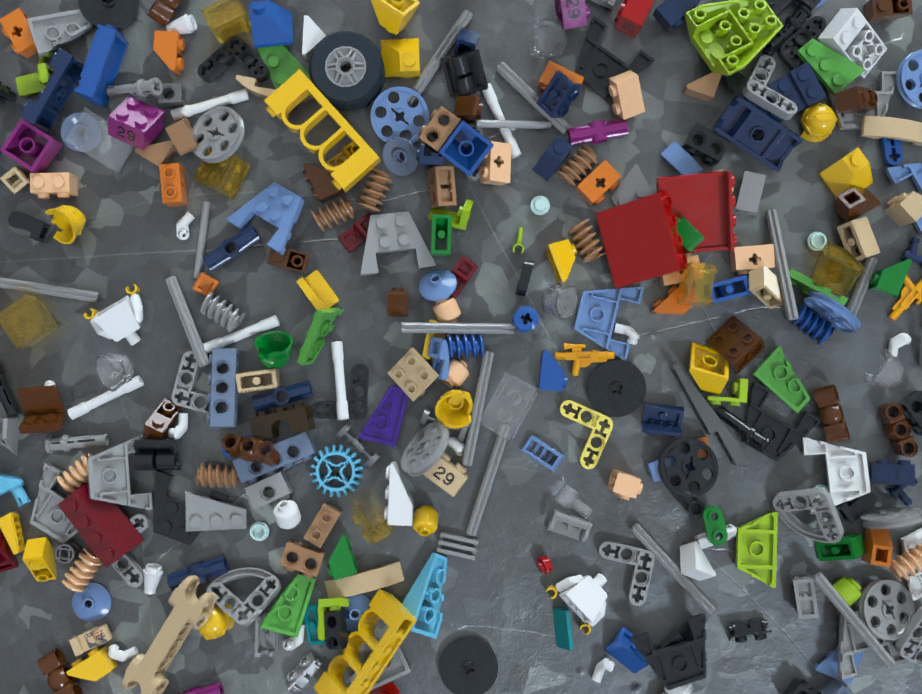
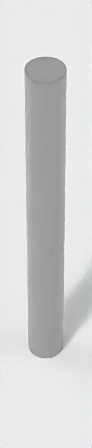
M475 120L476 128L551 129L552 126L551 121Z
M205 201L202 203L193 273L194 279L198 278L203 266L202 257H204L210 202Z

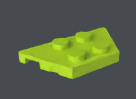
M772 511L736 528L735 567L770 587L776 588L778 512Z

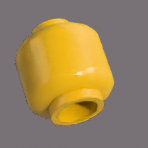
M420 506L414 511L413 529L421 536H429L434 533L438 528V512L432 506Z

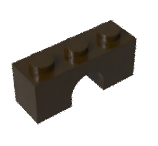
M304 403L292 405L293 409L291 410L281 407L274 409L272 414H268L267 411L255 413L256 417L249 418L253 437L263 440L279 436L278 424L281 420L288 423L291 434L315 429L311 406L305 407Z

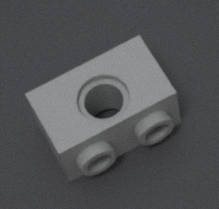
M284 470L244 488L254 510L260 507L261 511L272 506V501L278 499L281 502L290 498L289 494L293 492ZM269 486L274 489L273 496L266 494V487Z

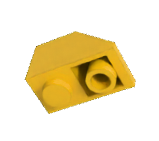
M48 538L28 539L22 560L36 581L45 582L57 579L54 548Z
M107 646L101 649L96 647L87 653L89 657L86 659L79 658L70 664L72 668L66 673L68 676L97 681L114 670L118 663L108 656Z

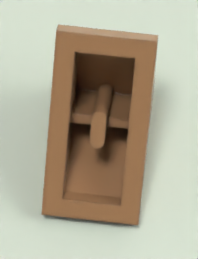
M712 72L687 84L682 89V92L691 97L710 102L715 96L722 74Z
M184 118L165 128L181 156L198 147L188 118Z
M172 140L148 145L145 150L136 148L135 152L159 167V164H169L177 149Z

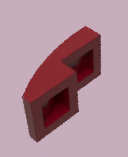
M370 212L338 236L337 239L349 254L365 242Z
M465 256L460 258L451 271L457 279V287L450 298L456 299L479 267Z

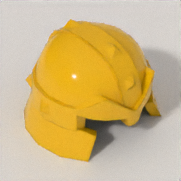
M819 102L802 110L804 113L800 123H802L805 130L801 137L806 141L814 143L828 138L838 119L832 108Z
M61 205L45 211L47 215H53L52 224H56L62 230L55 233L53 236L55 240L62 244H71L78 235H81L86 219L85 215L78 208Z
M450 390L440 396V400L435 406V415L443 426L451 429H460L471 423V415L469 414L472 411L473 402L470 393L461 390Z
M226 602V609H232L231 605ZM215 603L208 620L197 630L206 640L216 639L223 636L226 630L233 628L235 621Z

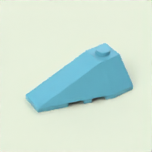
M432 552L402 603L417 619L410 631L435 639L437 638L443 617L440 608L441 602L444 601L442 585L446 582L447 557Z

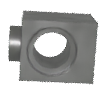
M162 83L163 91L161 95L155 97L156 101L163 108H179L187 105L186 87L182 83ZM170 92H174L173 98L167 99V95Z

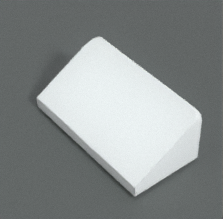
M727 524V540L736 537L737 529L732 524ZM720 532L716 533V539L720 538ZM705 533L694 537L701 549L713 546L707 540Z

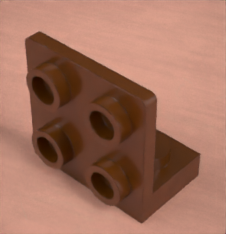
M731 316L706 341L708 346L729 362L731 369L737 374L765 348L762 337L735 316Z
M51 385L18 388L17 395L25 416L19 426L20 433L61 431L67 417L58 387Z

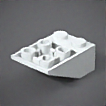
M841 8L817 38L825 46L866 69L859 75L863 79L887 50L885 44L858 8Z
M392 461L390 466L386 468V479L389 480V485L385 489V499L389 500V504L385 507L384 519L388 520V525L412 526L414 499L396 461Z

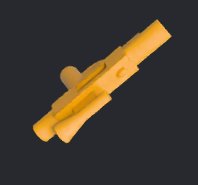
M906 275L903 283L904 287L900 291V299L891 308L893 311L888 316L890 320L895 321L904 310L910 307V304L915 299L918 300L915 304L919 306L922 302V278L914 285Z
M564 342V350L572 349V351L555 353L556 360H573L571 371L573 376L579 375L580 367H587L592 362H607V359H615L614 351H582V348H586V344Z

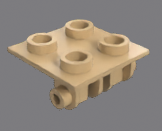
M414 347L388 372V375L413 402L419 396H422L439 376Z

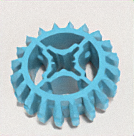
M336 444L332 445V451L328 446L324 447L326 454L321 450L318 451V455L321 458L313 457L317 464L313 463L310 465L311 468L316 469V471H311L310 475H316L317 477L312 480V483L317 481L320 483L316 486L317 490L324 487L322 494L330 490L329 497H333L334 491H336L337 497H341V491L348 495L349 491L347 488L354 491L355 487L353 484H360L356 477H363V474L357 473V471L363 469V466L356 465L361 462V459L354 460L353 458L357 453L354 452L350 455V447L344 452V445L342 444L339 446V450H337ZM340 455L346 459L341 463H336L328 456ZM323 462L326 463L328 468V474L325 478H323L321 473ZM349 463L352 467L350 481L344 471ZM344 464L343 467L340 468V475H338L337 473L336 475L330 477V475L334 471L333 466H335L336 468ZM331 479H338L345 485L333 486L328 484Z

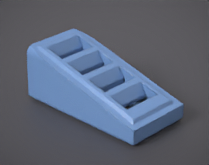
M532 434L521 450L552 472L557 471L565 458L564 454ZM537 442L538 444L536 445L534 450L530 452L529 449L531 448L533 443ZM543 446L544 449L542 450L540 455L537 456L536 453L538 452L540 447ZM549 450L551 453L547 457L546 461H544L543 457ZM554 455H557L558 457L553 465L549 464Z

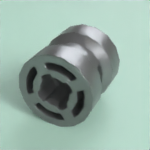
M68 541L56 548L55 558L59 563L67 564L79 557L78 554L81 553V547L75 541Z

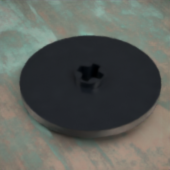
M78 0L82 15L95 27H97V24L102 26L109 24L117 29H121L134 20L139 9V0H111V5H107V0Z
M612 359L601 363L593 370L588 379L587 392L590 402L599 412L611 417H622L631 414L642 404L646 394V382L643 374L634 364L622 359ZM614 384H616L617 386L622 385L620 387V392H617L616 390L612 392V390L614 389Z
M470 637L461 638L452 642L444 650L440 659L439 671L444 685L452 693L484 694L492 687L496 680L498 662L494 651L482 640ZM471 663L473 670L470 669L466 672L464 665Z

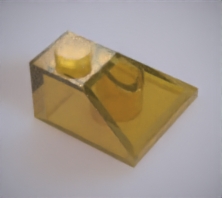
M827 242L816 260L810 279L815 281V286H826L832 290V293L846 297L865 270V267L845 248Z

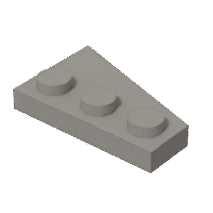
M80 9L27 18V24L39 58L93 29L92 24L84 18Z
M188 491L185 492L186 532L246 529V507L213 500L206 496L202 497Z
M401 645L371 690L411 672ZM356 672L349 678L351 683L357 676Z

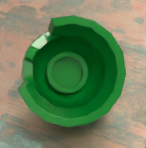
M283 331L266 332L257 337L253 343L256 350H259L258 361H261L262 366L268 369H278L285 366L293 353L291 350L293 338L290 334Z

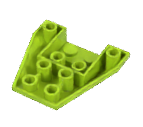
M729 0L708 3L685 13L692 44L712 72L726 76L745 68L783 28V24L765 0Z

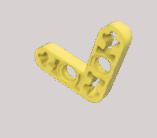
M565 400L559 407L561 415L591 428V432L580 454L579 462L585 469H592L599 461L612 431L613 421L608 416L581 404ZM570 403L572 404V409L577 410L578 407H581L577 413V419L573 418L575 414L572 412L565 414L566 410L563 409V406H568ZM589 411L592 417L589 422L581 420L582 412ZM606 419V423L609 424V427H604L602 433L605 434V437H603L600 434L594 433L595 430L600 431L601 425H599V422L604 421ZM594 437L601 439V445L598 448H594L591 445V440ZM587 448L598 451L597 455L593 453L591 456L593 463L585 465L586 462L583 458L588 457L590 451H586Z

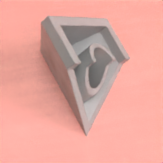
M0 417V444L18 456L19 418Z

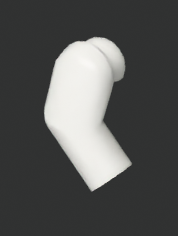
M187 212L176 223V234L180 240H187L189 238V224L195 219L190 212Z
M615 323L613 332L627 335V342L629 344L636 345L638 343L639 334L631 326Z
M900 333L891 338L887 357L897 358L898 349L910 344L911 336L907 333Z
M178 413V425L168 430L169 438L179 439L187 431L188 413Z
M449 437L447 447H451L457 456H462L465 444L457 440V437Z
M113 644L108 647L107 654L110 659L124 662L136 657L138 650L134 646L122 651L119 650L118 645Z
M604 658L597 663L591 679L601 683L605 669L609 672L613 671L614 661Z

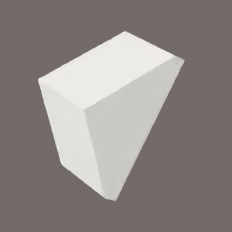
M304 15L302 55L305 60L310 59L317 44L327 37L308 15Z
M697 540L680 546L681 574L698 581L716 576Z

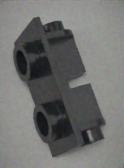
M763 618L749 620L750 628L746 627L745 621L731 623V625H728V632L732 633L733 636L729 638V641L735 640L736 643H743L748 641L747 638L755 637V640H763L767 638L766 635H769L772 630L766 631L769 625L768 621L763 620Z

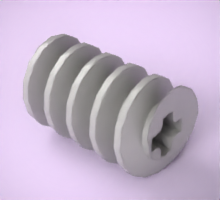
M210 292L203 301L201 314H207L209 319H213L215 323H220L222 328L226 327L228 332H232L243 321L245 312L239 316V308L232 311L233 304L225 307L227 301L223 300L219 303L220 296L218 295L213 299L214 292Z

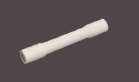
M488 83L489 88L482 90L486 103L489 105L495 120H506L491 83ZM499 128L504 143L511 144V159L520 156L522 153L510 129Z
M245 88L221 97L172 109L171 115L173 120L177 121L215 107L247 101L249 96Z
M273 315L226 336L203 343L204 349L207 354L212 353L213 348H224L239 340L280 326V321L277 315Z
M335 341L331 342V351L334 363L337 420H348L349 411L345 388L343 342Z
M138 375L95 398L68 409V415L74 420L100 405L144 386V382Z

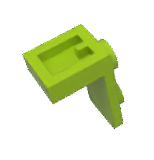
M46 63L37 64L39 72L17 77L15 80L19 95L25 97L40 93L47 86L48 78L54 73V69Z
M466 199L464 206L460 205L458 213L443 208H432L428 219L432 221V214L452 215V227L466 230L474 201Z
M735 379V382L732 384L734 398L704 396V399L709 400V404L721 405V401H728V405L740 406L741 402L747 403L748 379Z
M318 599V640H325L324 612L341 611V607H349V599Z

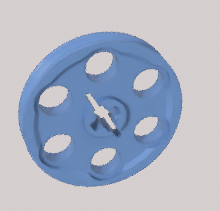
M922 49L909 54L902 60L896 76L900 95L909 105L918 109H922V102L919 100V94L922 93ZM909 61H911V62L914 63V65H915L914 71H911V70L909 69V67H908ZM907 80L912 84L911 90L906 88L905 83Z
M392 87L383 91L375 99L371 109V123L375 133L384 142L387 143L393 138L400 137L403 130H409L412 137L408 141L413 144L419 140L418 133L422 126H416L413 119L415 116L421 115L425 119L423 125L427 126L429 123V111L426 102L416 91L407 87ZM391 92L399 94L400 99L397 103L389 101L388 95ZM410 96H415L419 100V104L414 108L410 107L407 103ZM379 106L384 107L387 111L386 116L383 118H379L375 114V110ZM391 108H393L398 113H401L403 111L405 113L403 117L405 118V121L409 123V125H407L402 120H399L397 122L395 120L397 116L391 110ZM385 125L390 126L393 130L392 135L389 137H385L381 132L382 127Z
M812 291L808 294L809 297L804 299V303L808 308L813 309V313L817 312L819 318H825L826 322L832 324V327L844 333L854 335L857 332L856 329L861 327L860 321L851 311L824 294Z

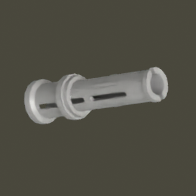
M156 77L147 81L140 79L132 84L108 86L107 95L111 99L133 95L147 97L153 94L158 96L161 95L163 86L160 79Z
M67 434L63 435V437L52 438V436H47L45 439L47 453L60 450L69 452L73 448L109 445L108 434L71 437Z

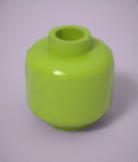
M841 577L832 585L849 606L861 597L862 593L860 590L862 588L852 577Z

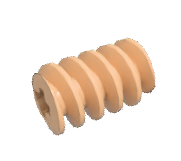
M84 455L80 457L83 461L82 463L78 460L75 461L77 468L72 465L69 466L71 473L63 471L65 478L57 477L61 487L68 493L72 494L88 483L87 457Z
M917 544L915 548H910L909 552H903L902 556L897 555L895 560L891 559L889 568L899 582H901V577L909 580L908 573L915 577V569L922 573V544Z
M87 546L83 547L86 554H78L82 560H74L77 567H69L73 573H65V577L68 580H61L66 587L76 592H83L85 590V585L90 583V579L94 577V572H97L99 566L102 565L95 553Z

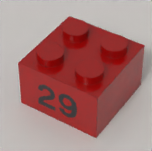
M624 0L614 20L617 22L615 29L636 38L654 0Z

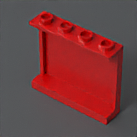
M728 170L656 177L657 193H668L672 199L671 208L673 214L678 218L682 215L705 237L691 252L681 245L684 254L719 250L734 252V246L737 245L736 234H733V227L736 226V216L733 215L736 199L735 195H732V187H735V177Z
M658 192L596 213L615 289L687 270V257L682 251V238L676 228L677 219L672 212V199L667 192Z

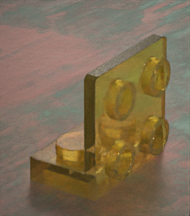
M212 148L209 149L206 156L212 152ZM235 155L218 163L203 161L194 180L215 189L228 198L234 199L251 165Z
M357 505L352 510L353 515L351 517L357 526L361 525L364 530L362 534L368 543L371 541L373 545L393 533L396 525H388L386 520L374 528L360 505Z

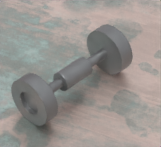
M425 407L419 423L420 426L425 427L427 420L439 422L437 419L429 417L431 409ZM469 424L460 429H453L460 432L457 440L463 442Z
M348 422L335 437L340 440L345 435L351 441V445L369 459L364 464L368 469L381 454L377 451L371 456L365 450V447L348 433L353 427Z

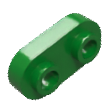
M707 506L701 513L706 538L713 545H723L728 538L723 513L716 506ZM712 513L716 514V518L714 520L711 519ZM720 532V538L716 539V533Z

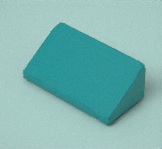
M318 603L308 605L304 616L309 645L326 644L325 640H318Z
M567 606L553 608L556 645L559 648L572 651L574 647L570 611Z

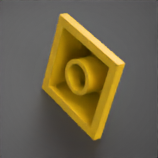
M371 0L379 24L395 35L405 28L420 5V2L417 0Z
M419 38L380 40L385 79L417 78L421 75Z
M859 147L850 151L819 173V176L836 200L838 195L853 187L865 189L873 183L870 163Z
M569 239L549 244L545 249L558 285H562L567 280L576 258L575 254H577L574 243H570Z
M694 342L691 343L689 372L701 390L720 395L729 380V362L712 348Z

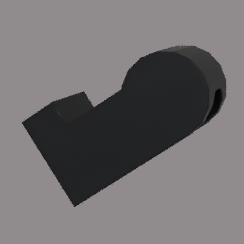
M19 211L12 212L8 217L10 226L31 232L29 238L42 243L51 225Z
M873 492L836 505L835 508L845 521L853 523L875 505L876 496Z
M349 611L324 612V635L328 649H345L347 647V619H349Z

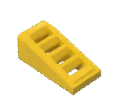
M18 511L1 517L0 529L13 554L23 552L25 550V542Z

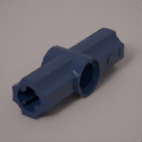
M250 225L231 239L224 240L222 245L202 258L207 267L213 272L231 259L239 257L243 251L260 241L261 238L253 226ZM231 244L236 245V250L233 253L228 252V247Z
M307 380L252 396V404L255 411L259 412L313 397L310 381ZM280 391H285L287 394V399L284 402L278 398Z
M222 555L205 562L199 561L187 566L185 569L167 575L168 586L174 591L188 576L196 575L199 578V584L208 581L211 577L229 571L227 558Z

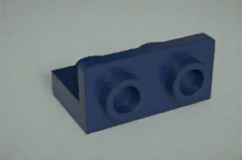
M556 71L536 104L551 118H562L568 113L571 103L579 96L582 85L580 83H573L561 71Z
M420 144V148L416 149V160H418L421 167L444 166L445 160L444 157H441L440 153H428V156H426L425 144Z

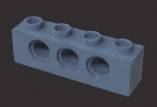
M213 348L212 354L209 355V365L212 366V373L208 375L211 393H208L207 400L208 405H211L210 412L207 413V424H210L212 429H237L238 390L236 374L239 373V351L237 348ZM223 365H227L228 371L224 374H220V367ZM225 384L228 386L225 393L218 392V388L221 385ZM226 404V411L218 413V406Z
M309 430L273 444L280 453V462L278 464L270 466L261 463L262 469L257 471L253 466L254 462H247L240 458L234 460L233 464L241 483L247 481L248 484L258 481V476L265 474L266 477L277 473L276 469L282 466L284 469L295 466V461L302 459V462L312 459V454L316 453L317 450ZM291 446L298 448L299 453L297 456L290 454Z

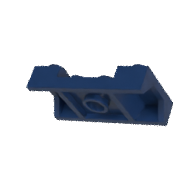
M60 48L51 58L50 66L55 69V72L49 76L47 86L39 93L37 103L29 100L22 107L19 116L48 134L72 95L78 81L81 79L80 75L84 67L82 63L74 59L73 55Z
M808 62L766 85L793 101L797 106L795 114L826 97ZM745 96L743 97L744 99L752 103L756 108H758L759 110H761L777 122L780 123L784 120L776 116L775 114L769 112L768 110L762 108L761 106L757 105L756 103L750 101ZM766 97L770 103H774L771 98ZM755 130L752 136L754 137L755 135L763 132V130Z
M736 94L713 126L714 131L777 172L780 171L785 158L792 149L803 141L800 135L783 126L738 94ZM757 129L764 131L760 139H754L752 136L753 132Z

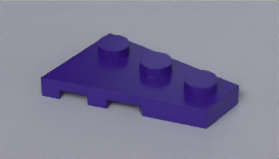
M390 386L357 438L396 447L408 401V396L400 387Z

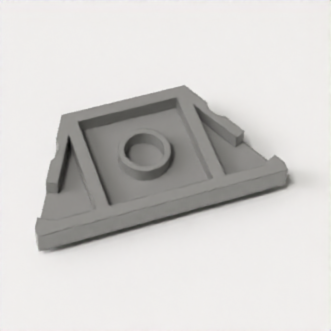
M638 164L633 166L610 199L614 207L653 194Z

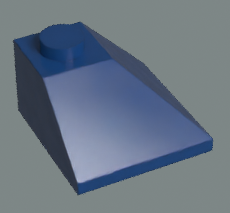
M270 0L250 2L249 17L254 48L292 45V12Z
M462 120L439 153L468 176H471L494 144Z

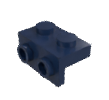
M645 402L641 418L642 432L649 435L662 434L668 437H681L684 407Z

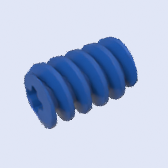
M805 303L797 308L798 319L793 320L792 326L799 323V331L806 328L804 335L812 333L811 340L818 337L816 344L819 345L826 341L834 332L835 327H832L830 322H826L825 318H819V314L817 312L813 313V309L807 308Z
M529 306L519 308L512 317V324L515 326V329L522 333L533 330L539 321L538 313ZM526 315L528 316L527 320L530 322L523 324L521 317L523 318Z
M450 334L445 335L444 340L447 341L450 358H453L454 353H457L458 358L461 357L462 353L465 354L466 358L469 357L470 353H472L473 358H476L477 353H480L481 358L484 357V342L481 334H477L475 338L473 334H469L468 338H466L465 334H461L460 338L457 334H453L452 339Z

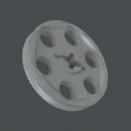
M225 106L215 107L205 112L192 129L198 145L192 151L207 163H218L232 156L242 143L245 133V126L241 116L233 109ZM226 114H229L228 118L225 121H222L223 117ZM212 119L211 124L206 127L207 121ZM237 126L236 131L231 133V129ZM204 136L203 141L198 144L199 138ZM229 143L228 148L222 151L223 146ZM212 148V152L206 156L207 150Z
M432 422L421 428L412 437L401 458L402 470L412 477L420 476L430 470L441 458L449 441L448 429L439 422Z
M896 507L866 512L860 516V519L863 520L861 526L872 529H886L918 524L922 522V509L916 507Z
M879 579L871 582L865 587L859 599L860 620L874 637L890 641L899 639L915 614L914 603L910 593L902 584L894 580ZM883 584H885L887 587V592L885 595H883L881 592V586ZM899 592L903 597L901 603L897 601V594ZM870 596L874 599V604L871 607L868 605V598ZM902 612L905 614V621L903 623L899 619ZM873 616L877 620L874 627H872L870 622ZM889 624L892 626V633L890 635L886 631Z

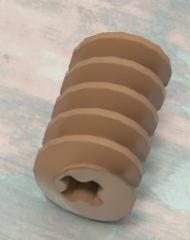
M586 144L583 145V149H578L577 155H572V160L566 161L567 166L562 165L560 167L561 171H556L558 177L567 185L575 187L574 180L576 179L580 182V174L585 177L587 176L585 169L593 170L590 165L591 163L596 166L598 165L595 152Z
M373 168L372 172L375 175L370 174L368 176L372 182L367 181L365 183L369 189H362L366 196H359V200L362 203L356 204L369 211L380 212L376 205H383L380 197H387L383 190L389 191L390 189L386 186V183L393 184V181L385 172Z
M347 194L346 201L341 197L338 198V205L331 201V208L327 204H324V211L317 207L318 214L311 210L316 224L323 232L326 231V225L332 229L333 222L340 225V218L347 222V215L354 219V209Z
M589 219L576 224L568 232L569 235L575 234L572 238L573 242L579 241L575 246L576 249L582 248L579 255H586L582 260L583 263L594 261L606 254H600L603 246L596 247L600 240L592 239L596 232L589 233L593 226L585 225Z
M202 462L197 470L196 487H199L200 484L202 487H207L209 484L211 488H214L217 484L218 488H223L225 484V487L230 489L233 484L234 489H237L240 479L234 464L231 469L228 468V464H225L224 468L221 469L220 463H217L215 469H213L212 463H209L208 467L205 468L204 462Z

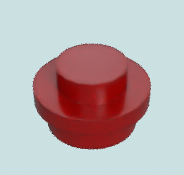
M548 556L538 557V562H536L538 570L541 573L544 572L545 575L550 574L553 566Z

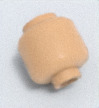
M448 297L441 301H435L433 311L439 323H456L458 321L457 317L461 315V311L455 298Z
M450 359L448 380L441 381L449 388L460 387L469 376L468 365L461 359Z

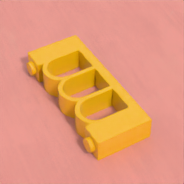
M300 69L264 100L267 105L265 108L273 118L277 116L280 120L282 119L290 131L300 134V139L308 151L319 155V161L324 169L331 173L330 175L334 179L331 182L338 190L343 189L347 192L381 162L379 156ZM309 94L321 106L320 110L301 125H293L288 121L289 113ZM329 115L340 129L319 146L307 143L306 138L309 131ZM347 135L358 147V150L341 165L329 166L325 163L326 153Z
M382 589L377 591L369 603L371 608L366 610L359 620L358 631L348 636V645L343 649V655L339 654L333 658L328 666V671L323 672L314 686L318 694H368L417 621L392 593ZM381 618L389 628L381 640L378 641L374 635V628L377 621ZM364 642L373 650L365 664L359 659V649ZM348 665L357 674L349 688L346 686L343 677Z

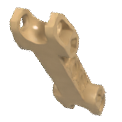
M196 575L185 578L173 591L168 600L173 610L147 653L145 655H137L126 669L121 683V687L125 691L133 689L139 684L141 694H162L169 683L164 673L191 629H199L206 623L217 599V595L211 592L205 593L198 600L196 589L200 581Z

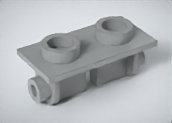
M312 650L300 660V663L294 670L287 674L285 682L288 691L290 689L294 692L301 691L309 682V678L305 675L308 674L313 677L322 668V660L319 658L315 660Z

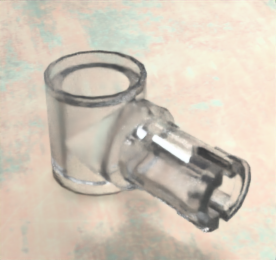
M565 483L554 496V499L566 509L573 508L584 518H587L592 513V509L580 500L578 492Z

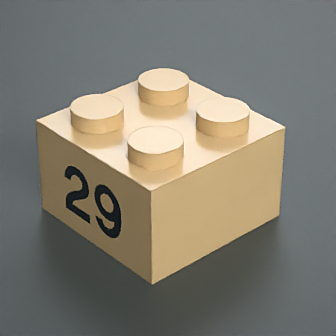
M444 452L438 462L423 475L454 497L468 478L467 469L458 462L456 465L450 461L451 457Z

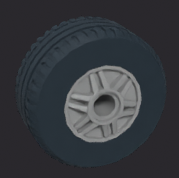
M341 31L340 33L336 32L328 35V37H325L323 41L321 40L317 44L310 57L309 73L312 83L338 110L354 111L370 105L378 97L380 91H382L383 82H385L382 56L377 46L362 34L354 33L353 31Z

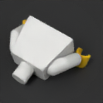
M134 284L135 290L131 292L128 286L125 288L126 292L131 295L130 298L127 295L100 312L90 308L92 311L91 316L88 313H84V317L91 320L90 323L98 335L109 340L113 339L115 342L126 338L130 345H134L141 340L135 332L141 327V322L143 321V305L138 295L140 288L136 284Z
M600 573L594 579L589 575L570 576L558 582L556 587L550 585L546 589V592L549 590L555 592L554 595L550 596V599H555L557 593L560 592L559 596L582 620L579 623V630L584 626L588 627L584 631L585 635L590 634L591 626H595L605 615V600L608 595L602 589V586L607 582V579Z

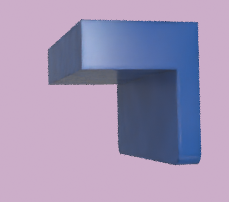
M621 627L614 641L605 647V651L631 672L637 673L648 666V663L632 643L630 637L634 635L625 627Z

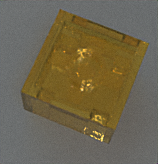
M219 0L201 9L210 30L220 44L225 43L229 38L244 31L245 33L251 31L250 17L241 0Z
M691 261L686 265L687 270H682L677 304L698 308L709 306L714 300L711 299L714 274H717L718 270H715L716 265Z
M27 293L0 312V325L17 349H28L58 328V325L37 295Z

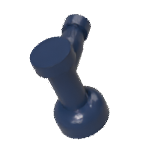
M912 238L909 250L905 249L902 252L901 260L910 259L912 262L919 263L922 268V256L916 254L920 239Z
M895 485L887 490L894 499L899 497L905 506L912 504V500L903 491L908 485Z

